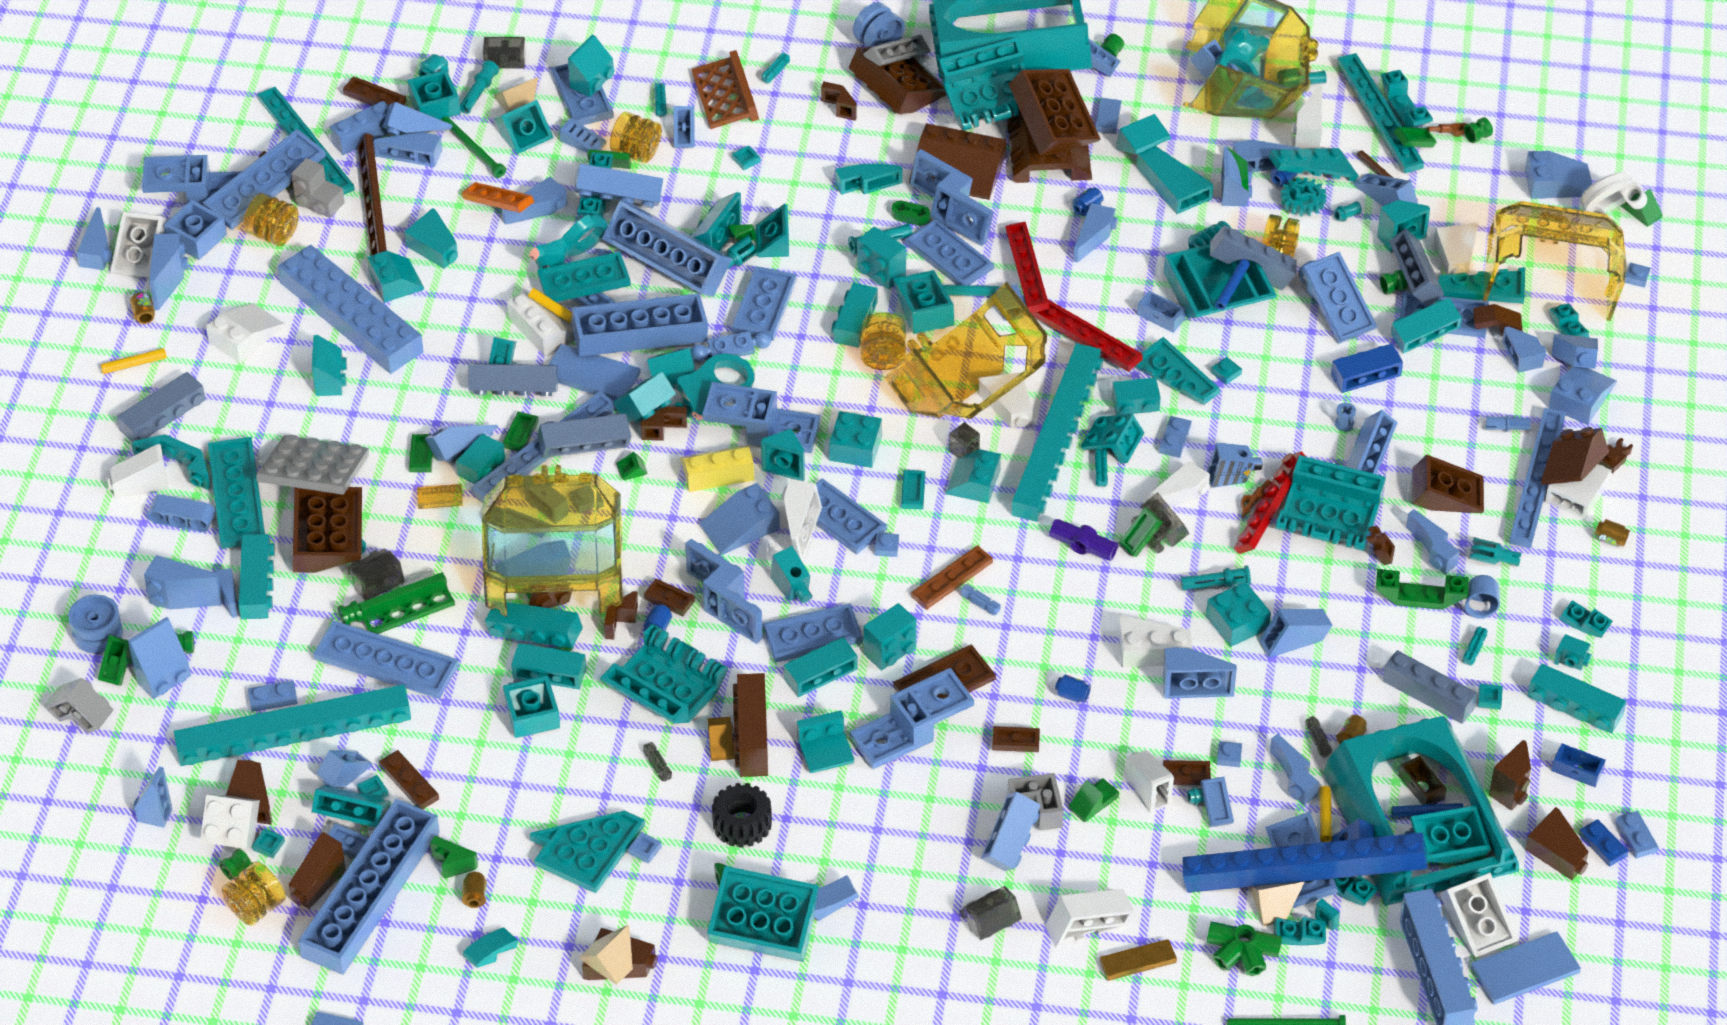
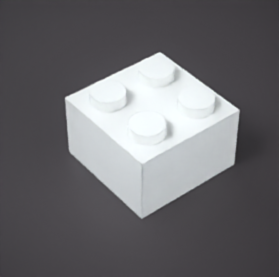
M219 794L206 795L200 842L243 849L252 848L260 800Z

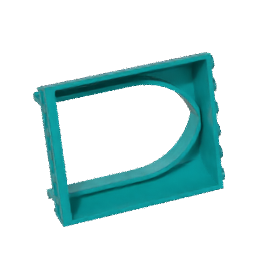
M932 0V4H929V19L939 78H942L939 59L1018 37L1024 53L1023 63L1026 70L1070 69V71L1092 68L1088 23L1084 21L1080 0ZM1063 5L1071 6L1074 24L1001 33L974 32L952 24L962 17Z
M1444 716L1422 719L1419 722L1402 724L1395 728L1378 730L1375 733L1363 736L1358 735L1344 740L1327 759L1323 774L1347 826L1360 818L1374 826V837L1394 835L1372 785V774L1380 762L1416 753L1426 755L1445 766L1460 782L1471 806L1477 805L1489 843L1496 856L1412 878L1411 871L1372 874L1373 882L1379 888L1378 892L1385 906L1403 902L1405 893L1432 889L1435 894L1491 873L1492 878L1519 872V862L1451 723Z

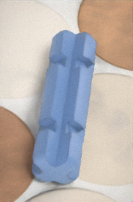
M965 584L962 587L961 596L964 598H970L972 603L984 610L988 609L987 612L993 616L1000 612V603L995 600L991 601L992 598L977 589L974 591L975 588L969 584Z

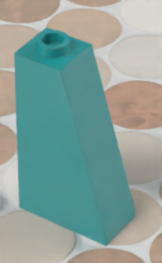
M1154 146L1137 154V169L1176 215L1212 200L1213 184L1159 147Z

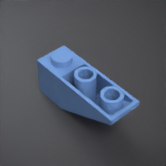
M498 425L442 427L426 437L425 440L436 460L448 463L459 457L457 453L462 450L466 451L482 433L491 437L493 435L492 431L497 429Z

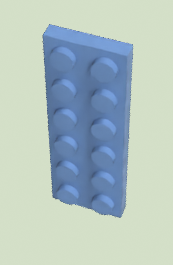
M296 129L203 202V206L223 216L225 225L233 230L293 183L291 173L306 158L318 163L326 157L325 150Z
M334 620L313 653L314 660L396 686L405 684L406 689L437 699L441 698L459 666V660Z

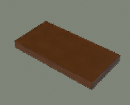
M970 644L894 681L893 687L899 692L951 668L970 693L995 681L996 674L974 646ZM942 693L936 695L941 699L948 697V695Z

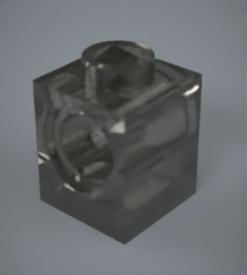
M963 422L949 433V452L957 458L980 449V433L967 423Z

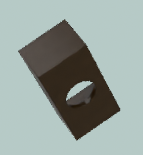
M1420 755L1400 764L1399 777L1422 805L1436 804L1445 800L1447 788ZM1418 782L1426 783L1429 789L1424 791Z

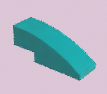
M872 163L835 169V185L841 195L859 189L865 195L903 183V168L900 165Z

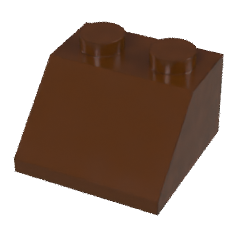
M1524 739L1494 766L1489 796L1511 811L1517 805H1522L1528 797L1527 788L1531 782L1529 779L1531 764L1527 741Z

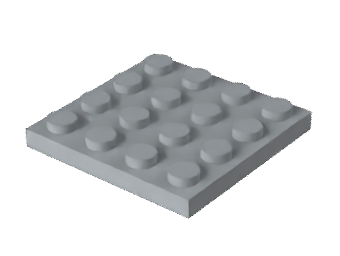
M292 434L283 435L258 471L257 482L344 495L368 458L369 448L362 447L359 444L347 445L340 444L338 441L327 442L320 441L317 438H300Z

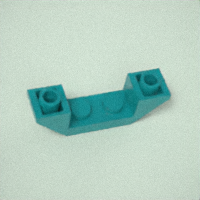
M1400 69L1381 74L1387 103L1402 127H1418L1433 122V117L1425 106L1416 107L1408 96V80Z
M592 152L589 165L612 169L613 154ZM593 195L591 198L581 197L577 215L586 216L589 214L591 216L600 214L603 217L607 201H603L599 196Z
M166 434L136 440L132 443L134 456L155 445L161 444L163 455L187 466L190 483L206 490L211 488L201 449Z

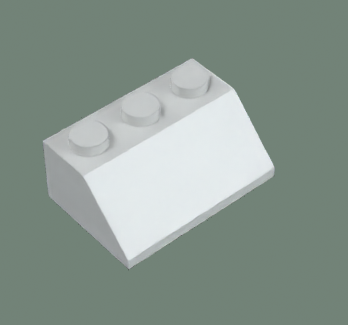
M523 292L507 301L508 319L544 357L557 351L561 344L568 345L575 341L571 325L529 298L528 292Z

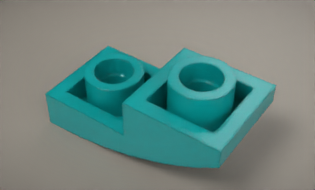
M1569 303L1549 309V313L1561 335L1589 337V331L1579 322V313Z
M1574 600L1569 603L1559 617V620L1567 625L1599 638L1603 637L1613 623V620L1594 608L1590 612Z
M1354 876L1334 878L1339 892L1336 894L1361 906H1365L1379 889L1362 876H1357L1356 878Z
M1302 917L1300 922L1276 918L1274 921V935L1283 936L1281 943L1283 945L1310 946L1325 944L1326 921Z
M503 927L488 933L472 943L463 951L462 955L476 968L496 962L497 954L517 948L518 939Z

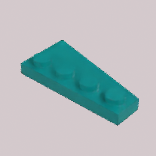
M1340 148L1271 150L1268 156L1277 170L1300 174L1303 171H1307L1314 176H1321L1322 173L1330 174L1331 178L1340 179L1343 176L1348 177L1349 181L1354 182L1359 176Z
M1519 267L1518 271L1499 269L1497 273L1478 271L1475 275H1468L1467 273L1439 275L1438 281L1445 297L1524 304L1526 267Z
M1164 336L1141 352L1143 360L1134 367L1151 377H1156L1158 381L1202 405H1205L1220 394V388Z

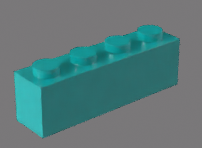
M269 534L242 535L239 586L241 620L269 618V609H273V596L270 595V591H274V580L270 578V575L275 572L274 560H271V556H275V543L270 542Z
M495 600L485 619L490 636L555 645L557 647L573 648L583 629L577 612Z
M1543 663L1531 679L1527 695L1537 702L1544 703L1557 711L1564 712L1613 734L1622 719L1627 700Z

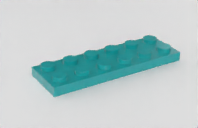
M252 436L208 443L221 549L241 546L242 535L265 534Z

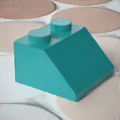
M593 34L568 57L570 88L588 97L599 91L602 85L614 75L615 69L612 56Z
M538 100L528 102L494 117L502 138L516 154L554 138Z
M1402 200L1385 204L1380 208L1377 238L1391 253L1394 251L1389 241L1405 228L1419 241L1427 237L1430 207Z
M384 251L367 257L369 275L384 303L424 290V286L409 258L390 251Z
M318 334L313 335L312 373L316 396H342L343 387L347 386L346 373H343L344 370H347V357H343L342 348Z
M978 449L957 459L946 495L989 504L1001 471V453Z
M548 675L503 685L509 720L515 738L560 728L559 710Z

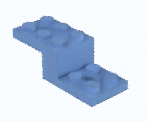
M920 149L915 156L910 185L934 198L930 217L937 219L942 224L983 246L988 240L994 211L969 197L973 178Z
M208 155L144 157L143 193L185 191L187 204L193 200L203 206V202L242 171L210 172ZM162 173H169L168 175H165V176H162V175H161Z
M716 382L711 384L702 414L704 421L745 426L747 444L761 446V441L765 437L788 429H798L799 432L794 434L804 448L805 453H812L821 421L820 415L777 409V391ZM727 402L734 403L732 406H725L724 404Z
M693 539L688 540L685 543L686 569L688 574L703 582L704 611L755 644H758L763 639L762 610L756 604H751L745 600L744 571L738 565H733L725 560L720 554L709 550L704 544L698 543Z
M949 668L890 695V713L849 731V737L871 768L875 769L933 742L934 724L974 706V699L952 669ZM942 693L948 695V697L941 699L936 695ZM882 738L887 740V742L879 744L876 740Z

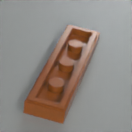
M977 545L913 590L911 598L928 610L991 565L993 557Z

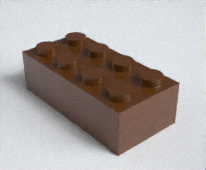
M765 673L737 674V683L733 684L735 768H740V777L768 776Z

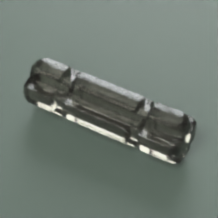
M1310 716L1305 720V725L1309 729V734L1315 746H1317L1319 755L1325 758L1332 754V748L1328 744V739L1322 727H1320L1319 720L1315 716Z
M649 742L644 744L643 752L646 757H649L648 760L655 772L659 773L660 780L663 782L672 778V771L666 766L667 763L657 750L655 743Z

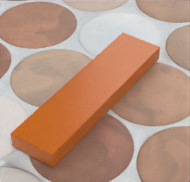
M474 182L461 193L465 200L521 213L534 203L532 195Z

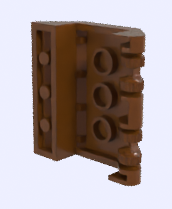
M1020 109L1018 116L1014 117L1012 115L1011 118L1007 119L1014 182L1029 183L1030 171L1070 169L1071 181L1092 180L1088 145L1058 154L1040 155Z

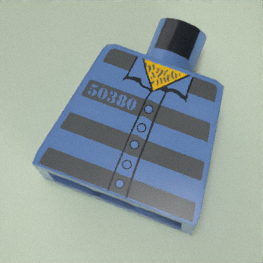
M1216 443L1207 472L1210 474L1209 480L1212 488L1246 483L1251 471L1262 470L1263 461L1261 457H1252L1250 448L1247 445Z

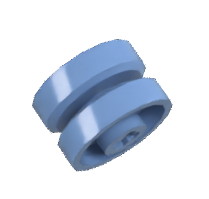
M874 2L866 6L859 13L854 21L852 32L860 43L866 47H873L900 40L905 30V23L901 17L893 13L884 3Z
M93 594L82 597L70 607L68 614L74 643L79 649L87 653L105 652L109 635L122 638L123 629L118 605L113 599L105 595Z

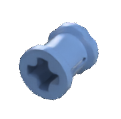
M1340 403L1336 408L1338 417L1335 421V427L1340 431L1347 432L1353 429L1355 422L1353 417L1356 414V408L1351 403Z

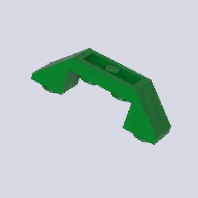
M1377 569L1376 590L1396 606L1443 610L1468 598L1469 577L1446 575L1444 586L1400 583V571Z

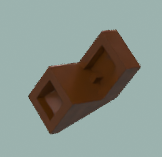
M823 81L821 101L836 104V117L856 121L857 103L846 88L840 84Z
M1497 304L1473 308L1476 330L1498 325L1502 336L1505 327H1511L1523 332L1522 315L1519 312Z
M665 406L642 421V440L664 441L665 427L687 428V407Z
M632 591L607 607L604 623L605 639L614 640L617 622L636 623L638 591Z

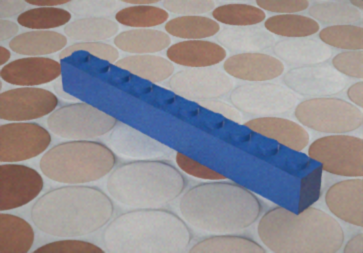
M1423 832L1182 857L1183 880L1188 893L1428 869L1427 848Z

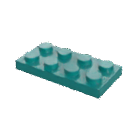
M620 251L537 270L543 293L555 302L631 286V280Z

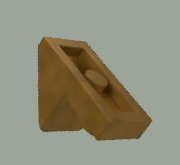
M731 716L707 718L711 761L735 759Z

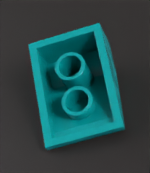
M935 270L893 278L906 322L913 334L954 326V304Z
M1477 805L1416 815L1409 818L1414 833L1423 832L1427 848V862L1470 863L1484 859L1491 850Z

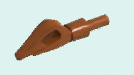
M1467 123L1428 126L1427 132L1451 133L1453 136L1459 137L1464 134V126Z
M1269 479L1261 487H1257L1252 495L1243 496L1241 499L1242 518L1249 513L1257 501L1265 494L1264 490L1271 483Z

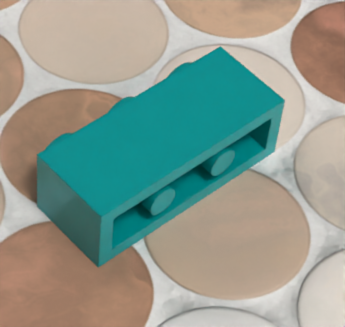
M853 282L850 290H847L845 293L844 305L839 307L837 321L834 320L832 323L831 333H834V343L859 348L878 303V288Z
M1450 298L1440 299L1427 308H1419L1405 318L1400 317L1396 319L1391 326V335L1404 354L1459 329L1462 317Z
M844 637L830 641L827 645L811 650L806 655L792 659L784 664V680L799 698L858 670V655Z
M518 643L511 663L513 679L525 681L548 675L551 685L580 690L587 669L586 655L575 651L569 652L556 648Z
M324 785L315 789L311 812L377 827L390 808L391 801Z

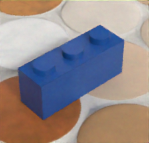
M1391 343L1333 360L1331 376L1340 392L1345 393L1400 377L1403 360Z

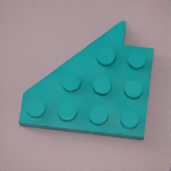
M624 810L531 832L529 835L530 841L543 846L540 853L534 859V864L545 871L596 894L644 828L645 819Z

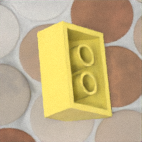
M742 445L680 456L689 492L754 481V462L749 446Z

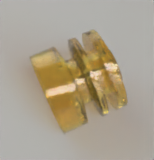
M624 111L614 124L610 137V149L613 152L629 153L631 159L648 163L658 149L662 126L659 122L651 121L648 118L642 119L640 115Z
M259 193L250 202L244 217L245 232L278 247L283 246L291 239L296 230L299 219L298 208L284 200L279 201L276 197L267 193Z
M886 312L872 314L863 320L861 324L860 354L861 360L865 365L877 370H891L899 367L906 358L905 322L897 315Z
M253 861L240 873L241 878L234 876L230 882L225 883L221 888L223 898L229 908L242 922L249 926L256 925L260 919L266 917V909L273 911L286 899L285 891L276 876L258 861Z

